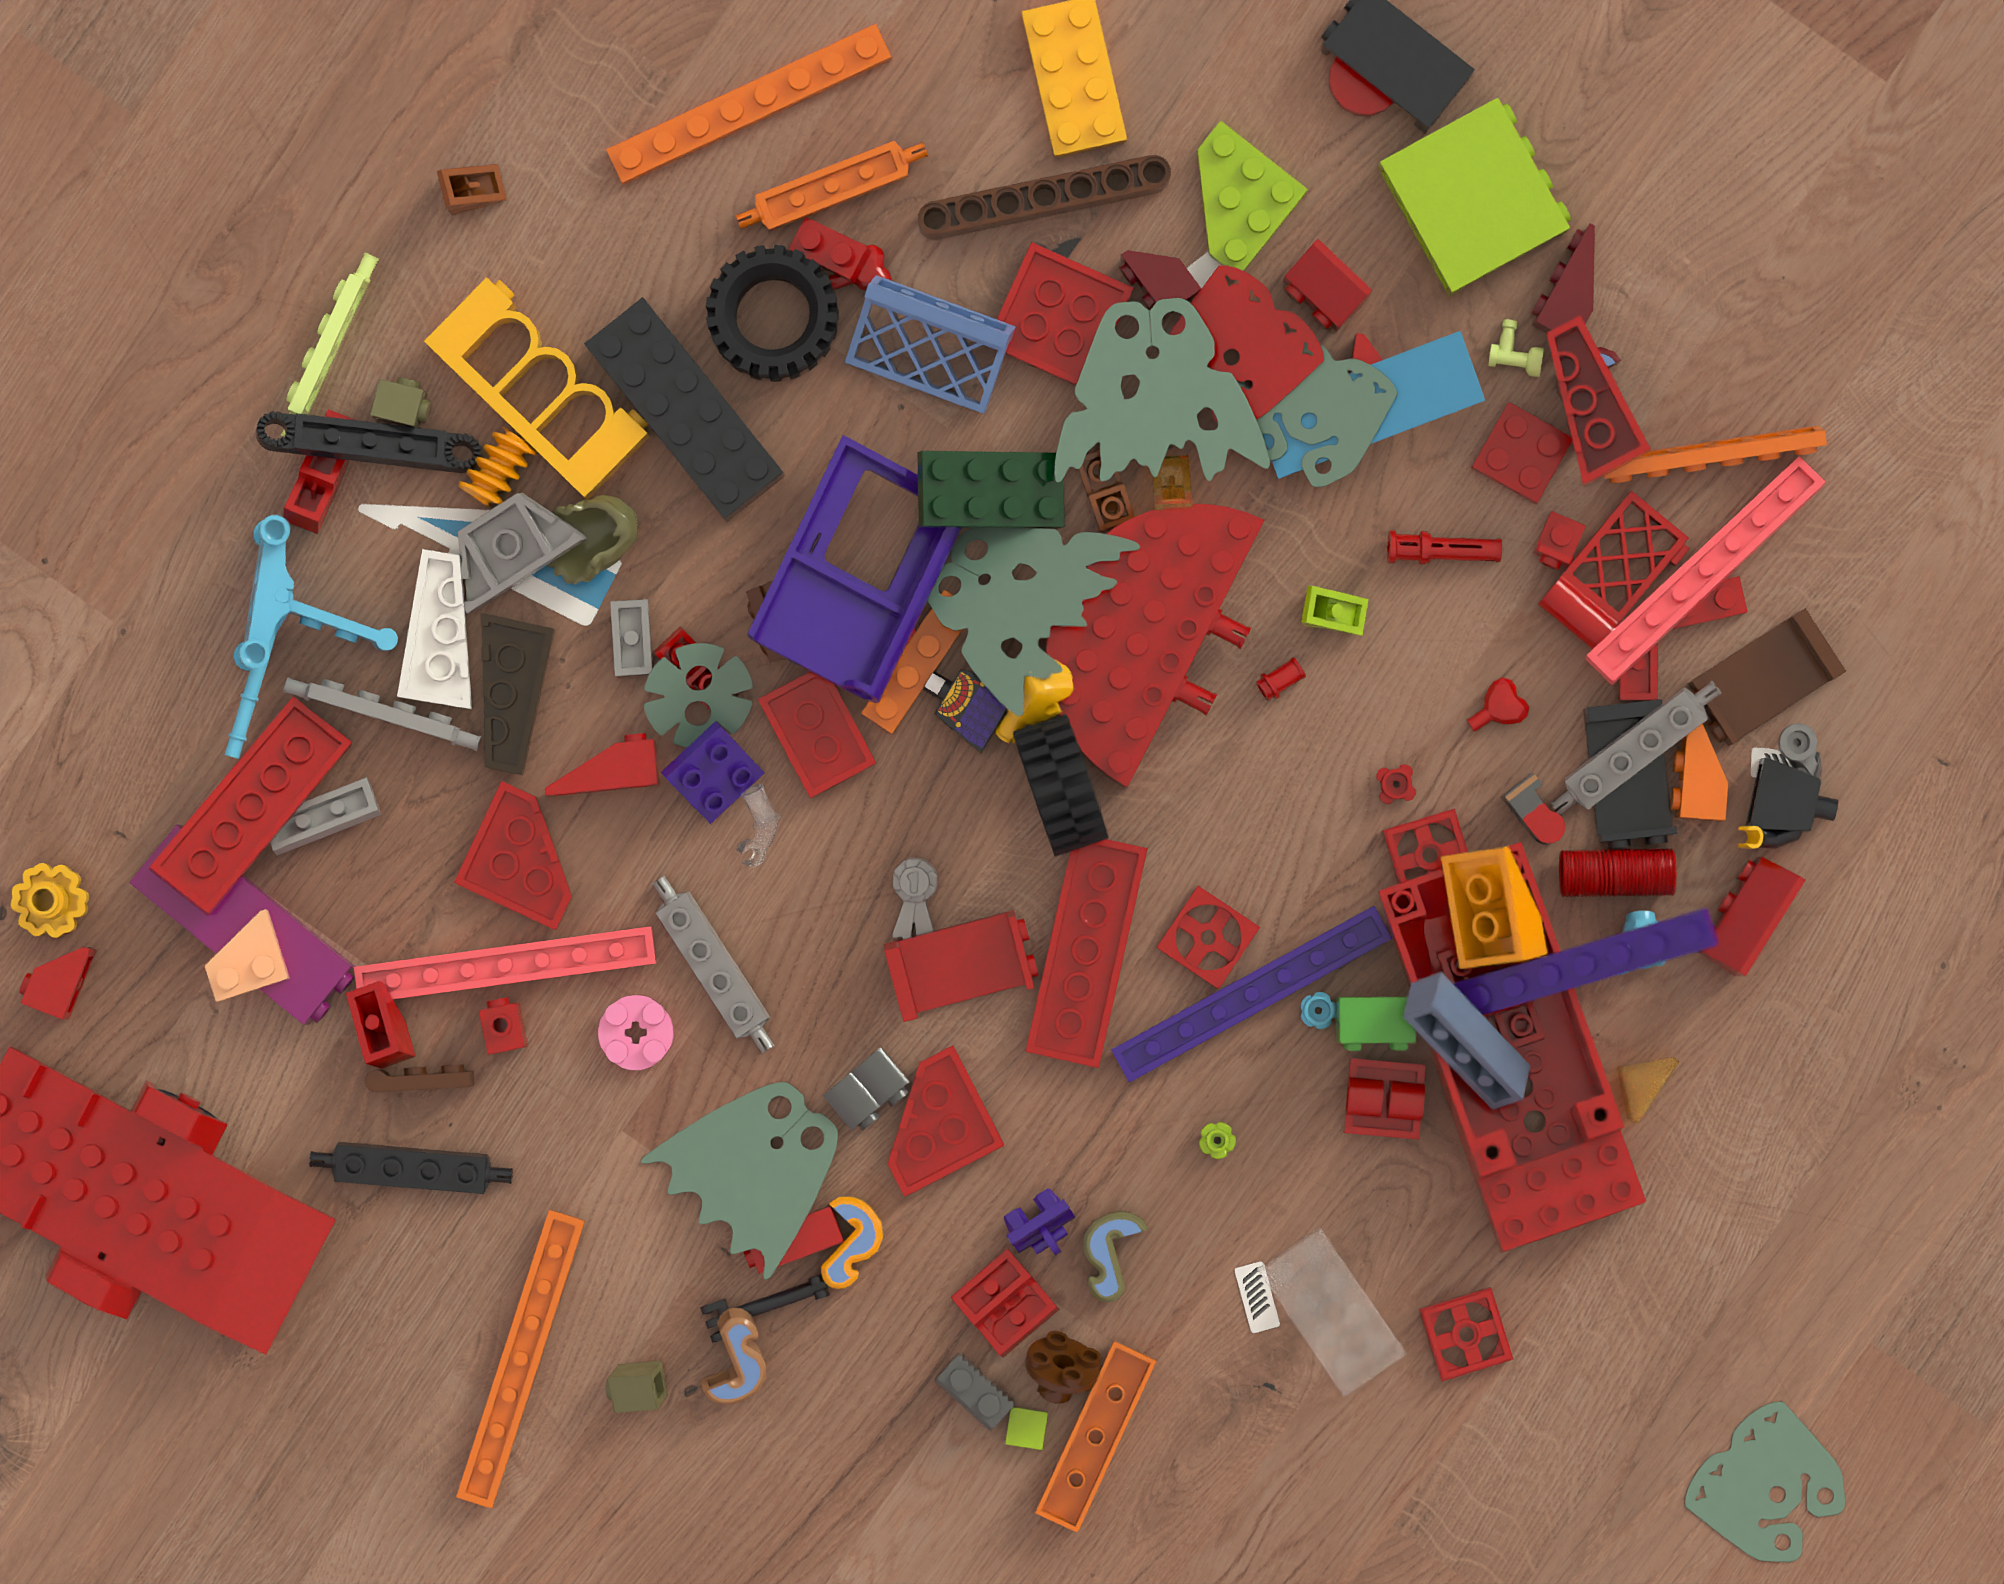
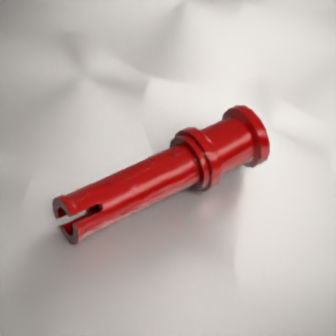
M1389 530L1387 562L1389 564H1394L1396 560L1418 561L1419 565H1425L1430 563V559L1495 561L1497 563L1501 561V538L1431 537V534L1427 533V531H1421L1419 535L1397 534L1395 530Z

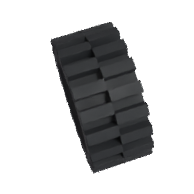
M774 244L773 249H765L764 245L755 246V251L748 254L742 251L735 255L736 260L731 264L726 262L720 269L721 274L718 279H713L710 285L711 294L706 300L708 329L719 353L740 373L745 372L751 378L760 381L761 378H769L771 382H781V378L789 376L791 379L800 377V372L806 369L811 371L818 365L817 361L822 356L825 357L829 352L832 339L835 340L838 331L839 309L836 295L827 274L823 273L817 262L813 259L811 261L807 259L803 252L794 249L793 252L786 250L783 245ZM779 280L792 284L803 293L809 304V321L804 333L793 344L781 349H763L750 343L741 334L737 324V310L742 297L750 288L764 281Z
M1067 714L1013 731L1019 755L1055 857L1109 839L1085 762Z

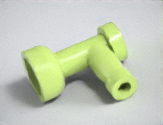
M1504 319L1499 345H1491L1488 366L1496 367V364L1523 367L1526 368V373L1529 376L1540 377L1544 348L1532 347L1528 353L1513 351L1515 330H1517L1518 322Z

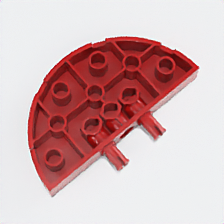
M1212 504L1173 505L1135 516L1116 526L1106 534L1134 541L1140 545V548L1135 551L1121 552L1118 561H1099L1086 567V569L1094 571L1101 576L1117 581V584L1112 589L1103 590L1098 597L1082 601L1084 610L1081 616L1086 621L1087 626L1050 627V637L1046 640V654L1058 660L1070 670L1073 683L1071 695L1058 701L1062 711L1058 716L1067 714L1080 751L1089 762L1109 779L1127 789L1172 701L1176 702V700H1179L1207 716L1211 706L1200 701L1198 697L1213 704L1217 694L1188 681V676L1185 674L1205 635L1210 636L1212 633L1237 646L1239 649L1243 646L1246 639L1232 633V631L1247 637L1251 627H1247L1221 614L1222 609H1220V606L1265 520L1244 511Z

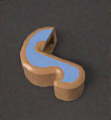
M742 1308L727 1309L722 1313L717 1322L734 1368L725 1369L700 1380L702 1390L709 1400L720 1404H735L746 1400L760 1390L766 1379V1363L758 1345L751 1341L758 1339L756 1325L751 1315Z

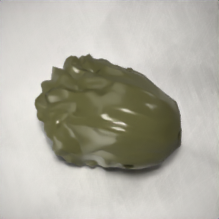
M608 495L595 496L592 500L585 499L575 505L569 504L566 507H555L552 513L583 533L587 540L548 564L547 567H553L554 574L556 576L562 575L567 584L573 583L576 585L583 581L590 582L600 572L617 563L637 540L638 520L635 511L623 500Z

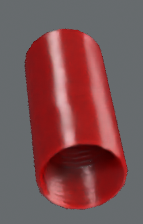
M1645 848L1644 850L1597 849L1596 851L1594 849H1585L1584 851L1582 849L1580 851L1578 849L1573 851L1570 849L1569 851H1560L1559 887L1562 897H1597L1598 895L1600 897L1603 895L1605 897L1607 895L1609 897L1612 895L1614 897H1620L1621 895L1623 897H1635L1636 895L1673 896L1675 894L1677 868L1676 856L1672 848H1660L1659 850L1657 848L1655 850L1653 848Z

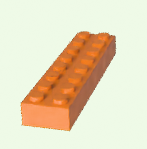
M1113 1340L1100 1368L1098 1380L1091 1388L1035 1509L1036 1514L1078 1533L1156 1364V1359Z

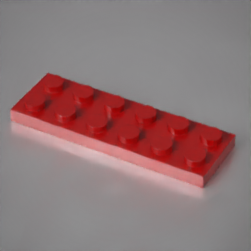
M293 696L149 866V870L209 917L352 746V742Z
M1106 839L1070 851L1025 1052L1099 1068L1148 848Z

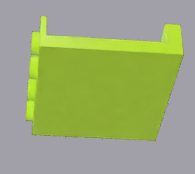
M1498 97L1379 162L1377 167L1449 297L1458 293L1472 282L1560 234L1561 236L1566 234L1570 229L1568 222L1571 221V217L1562 201L1556 203L1550 192L1553 184L1547 172L1543 168L1537 169L1531 158L1535 156V152L1526 136L1520 138L1514 127V124L1517 123L1514 112L1507 103L1502 105Z

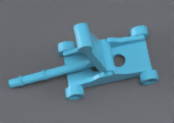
M278 515L266 517L253 530V539L259 546L248 618L244 642L238 644L233 652L235 664L240 669L249 671L244 691L240 695L242 698L232 731L228 734L230 738L224 754L237 759L240 757L244 741L247 740L246 734L255 704L259 701L257 697L277 631L288 614L301 617L299 624L318 631L321 630L322 625L335 629V637L352 643H356L357 638L370 641L375 649L379 651L391 650L398 642L397 634L390 628L376 630L293 600L292 590L294 581L289 576L285 565L286 540L290 534V526L283 517Z

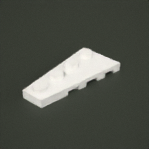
M422 549L397 697L472 710L463 580L461 578L460 566L461 556Z

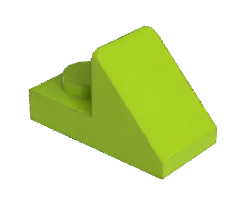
M1308 585L1301 623L1305 627L1324 628L1350 635L1363 636L1369 599Z

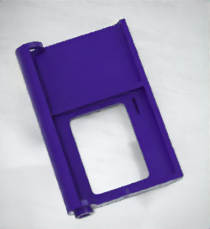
M842 435L747 636L759 645L867 701L879 703L961 528L919 527L918 524L886 591H881L828 563L825 560V552L864 471H871L918 497L917 474Z

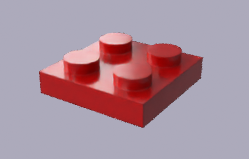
M1508 402L1471 468L1532 503L1537 504L1573 440L1571 436Z

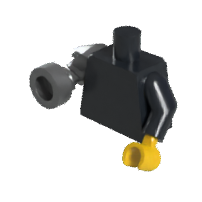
M1799 723L1789 725L1779 735V751L1788 759L1792 767L1769 758L1759 759L1746 826L1738 828L1739 831L1746 832L1747 841L1746 843H1738V848L1776 849L1798 841L1803 832L1811 831L1814 817L1829 821L1835 820L1838 799L1819 796L1820 778L1822 775L1821 755L1816 752V734L1807 725Z

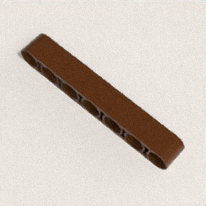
M1149 155L931 201L920 209L918 224L921 233L925 237L939 240L1157 194L1168 186L1171 167L1164 157ZM1149 166L1160 167L1164 172V178L1158 183L1148 182L1143 175L1144 170ZM1115 173L1122 174L1126 177L1128 185L1120 191L1112 190L1107 184L1108 177ZM1084 181L1090 185L1092 191L1086 198H1076L1070 191L1071 186L1075 182ZM1040 189H1048L1053 192L1055 200L1048 206L1038 205L1033 198L1035 193ZM1010 196L1018 202L1019 206L1011 214L1002 213L997 207L998 201L1003 197ZM966 205H977L982 211L981 217L974 222L966 221L961 216V211ZM931 212H939L945 217L946 221L941 228L930 229L924 223L925 217Z

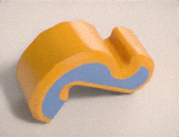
M839 1196L829 1202L855 1228L852 1234L821 1266L823 1280L828 1286L836 1289L846 1288L858 1279L860 1272L857 1269H853L852 1263L869 1259L878 1251L884 1237L882 1221L874 1209L862 1199L854 1196Z

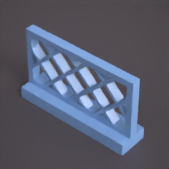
M876 275L868 284L864 296V305L845 363L984 414L1016 326ZM872 305L887 309L893 322L876 330L869 316ZM896 313L904 315L905 317L899 319ZM911 319L920 321L928 335L911 342L902 324ZM867 326L870 333L863 335L865 327ZM931 326L939 328V330L934 332ZM896 327L905 346L888 353L879 334ZM946 332L955 334L963 348L945 355L937 337ZM870 338H873L881 354V357L872 361L856 356L860 343ZM966 339L974 341V343L969 345ZM931 340L939 359L923 366L914 347ZM981 345L998 350L994 363L980 368L972 352V349ZM908 351L916 369L905 374L896 370L891 358ZM966 353L974 372L957 378L949 360ZM884 361L886 366L880 365L879 363ZM943 364L951 382L940 387L931 383L926 370ZM991 370L988 380H986L983 373ZM919 374L921 379L915 378L913 376ZM977 376L984 389L981 401L967 397L961 383ZM954 387L956 392H953L948 389Z

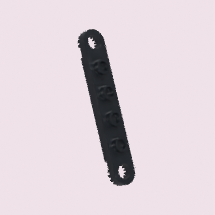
M271 411L259 419L256 428L258 443L269 451L455 473H467L468 469L474 470L477 467L475 459L476 457H481L482 453L478 440H475L472 435L471 437L468 436L466 433L464 435L461 433L454 434L446 433V431L298 413L293 415ZM270 424H278L283 427L286 434L281 439H271L270 436L267 437L265 427ZM456 446H465L471 451L472 458L464 462L462 460L458 461L452 455V449Z

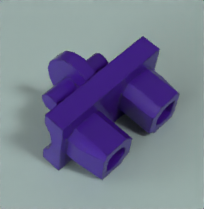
M1048 1188L1033 1199L1041 1214L1029 1221L1023 1210L1017 1208L1003 1217L1009 1234L1006 1236L1018 1253L1032 1246L1036 1254L1041 1253L1048 1247H1050L1055 1256L1062 1252L1056 1242L1068 1235L1063 1225L1074 1219L1075 1215L1065 1200H1060Z

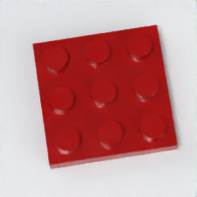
M1031 242L997 317V320L1016 326L1005 355L1076 386L1105 312L1113 304L1128 302L1134 288ZM1120 318L1115 323V329L1120 321Z

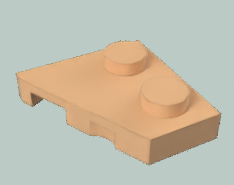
M267 909L260 911L205 965L216 1002L290 979Z

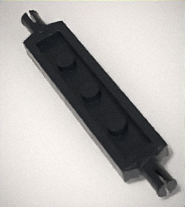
M338 1142L333 1153L311 1151L309 1162L310 1167L332 1168L334 1182L484 1194L490 1182L512 1184L513 1168L491 1167L488 1154Z

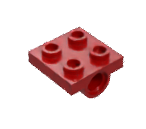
M1350 1058L1343 1133L1419 1140L1425 1100L1424 1078L1426 1065Z

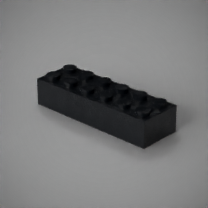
M643 297L584 343L726 522H729L785 477L780 467Z

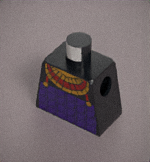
M962 668L954 681L934 671L923 689L941 700L934 713L935 716L979 753L983 752L997 725H999L1008 710L981 682L975 673Z

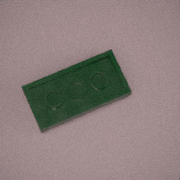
M917 452L919 527H1065L1064 478L1061 482H1056L1055 480L1056 453Z

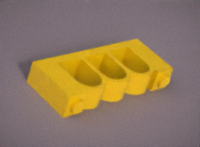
M486 277L424 342L585 499L589 500L650 437L644 430L649 424L633 409L628 414L621 407L615 412L614 404L605 391L599 387L587 383L578 384L577 369L570 358L557 348L541 347L540 333L532 321L522 313L514 311L517 307L511 299L515 294L501 280L493 284ZM511 322L519 323L529 330L531 337L530 348L525 356L492 387L465 360L498 327ZM549 358L558 360L567 367V385L562 393L530 424L503 396L540 360ZM582 395L596 396L605 405V421L599 430L567 460L540 432L576 397Z

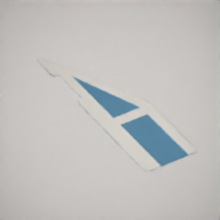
M361 504L358 507L359 512L392 529H397L399 524H403L450 549L448 554L461 556V562L462 553L459 550L458 531L490 511ZM619 560L610 568L600 572L590 582L583 581L576 585L573 583L567 584L562 575L556 576L554 574L553 567L545 566L511 589L583 626H587L592 623L621 566V561Z

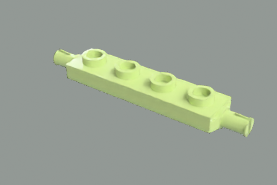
M364 253L356 273H350L347 281L342 279L339 282L333 296V300L337 301L331 315L326 313L317 331L321 335L315 349L310 347L304 357L302 368L306 370L300 383L294 381L288 392L286 401L290 403L288 407L289 414H309L368 283L371 281L370 276L377 261H379L378 258ZM283 430L281 434L282 437H284L286 434L285 430Z

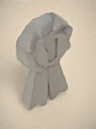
M909 857L894 869L893 889L904 902L892 934L893 938L902 937L905 939L911 937L913 923H915L916 935L934 931L926 900L937 890L938 872L926 859Z

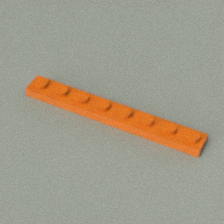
M873 24L606 149L622 185L886 63L892 60V57L877 25Z
M551 1209L548 1211L459 1486L457 1498L491 1509L494 1507L586 1220Z

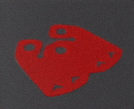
M1226 265L1218 266L1201 288V291L1197 293L1190 303L1197 310L1214 338L1215 354L1208 363L1209 367L1216 371L1232 373L1239 382L1252 381L1253 386L1251 389H1245V387H1241L1248 400L1256 420L1269 412L1324 361L1321 345L1309 326L1295 313L1275 309L1270 291L1264 284L1245 271ZM1225 276H1228L1230 280H1238L1239 283L1228 286ZM1250 290L1253 291L1255 297L1261 300L1260 302L1249 301ZM1183 315L1174 325L1169 335H1178L1183 332L1186 325ZM1283 323H1287L1289 328L1295 329L1296 332L1285 334ZM1305 342L1308 344V350L1313 353V356L1302 354ZM1229 349L1237 350L1240 355L1238 363L1232 366L1226 364L1223 359L1224 353ZM1211 409L1213 420L1218 423L1215 413Z

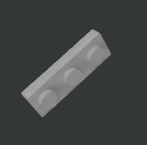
M366 777L305 801L271 841L273 852L278 856L380 816L381 812L368 778Z

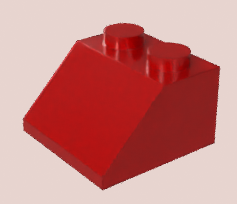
M1319 239L1309 247L1283 279V282L1287 285L1284 291L1299 305L1304 301L1314 310L1311 316L1325 330L1332 327L1336 332L1368 300L1372 289Z

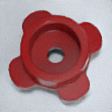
M1402 764L1398 769L1392 770L1387 768L1378 770L1376 779L1381 784L1382 792L1379 798L1383 803L1391 804L1397 799L1410 801L1416 796V789L1412 787L1411 780L1413 770L1409 765ZM1394 781L1400 783L1398 788L1393 787Z

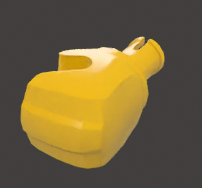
M1055 660L1061 665L1063 671L1051 674L1047 679L1031 676L1024 677L1023 714L1017 716L1008 709V713L995 729L997 736L1002 741L1015 743L1013 731L1025 728L1027 724L1034 725L1062 712L1058 701L1069 697L1073 691L1072 675L1065 665Z

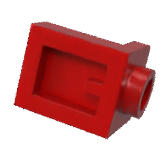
M1551 511L1533 551L1534 554L1540 556L1538 562L1555 570H1559L1561 565L1566 568L1569 567L1586 525Z

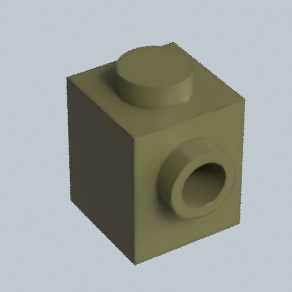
M398 377L397 383L379 379L370 415L376 420L400 426L419 428L420 421H427L431 401L426 400L427 393L419 389L420 383L402 377Z
M661 1361L618 1364L606 1380V1394L608 1399L612 1400L614 1413L657 1410L668 1396Z

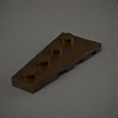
M481 613L485 767L523 775L555 629Z

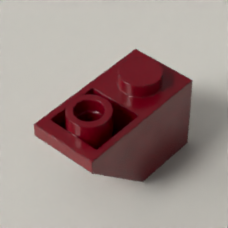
M1129 250L1121 254L1120 260L1123 265L1119 269L1131 285L1137 282L1144 291L1145 295L1141 299L1149 311L1158 300L1182 298L1189 302L1201 291V287L1179 258ZM1174 311L1164 315L1163 319H1166L1168 316L1174 313Z

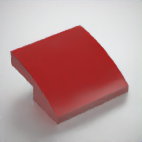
M1008 1248L951 1296L952 1300L1002 1358L1060 1310Z

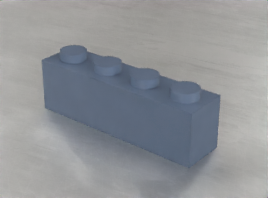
M1442 972L1411 983L1403 1014L1407 1022L1492 1110L1522 1100L1530 1064Z

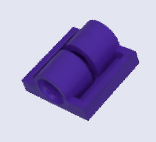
M716 721L661 771L662 775L710 824L764 774L763 770Z

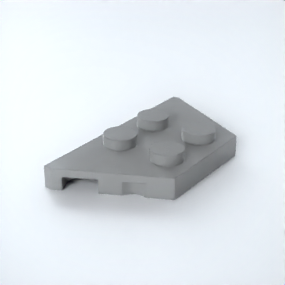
M524 493L513 495L458 531L459 550L462 553V562L460 564L461 578L465 579L467 602H464V610L467 614L477 611L587 540L586 536Z

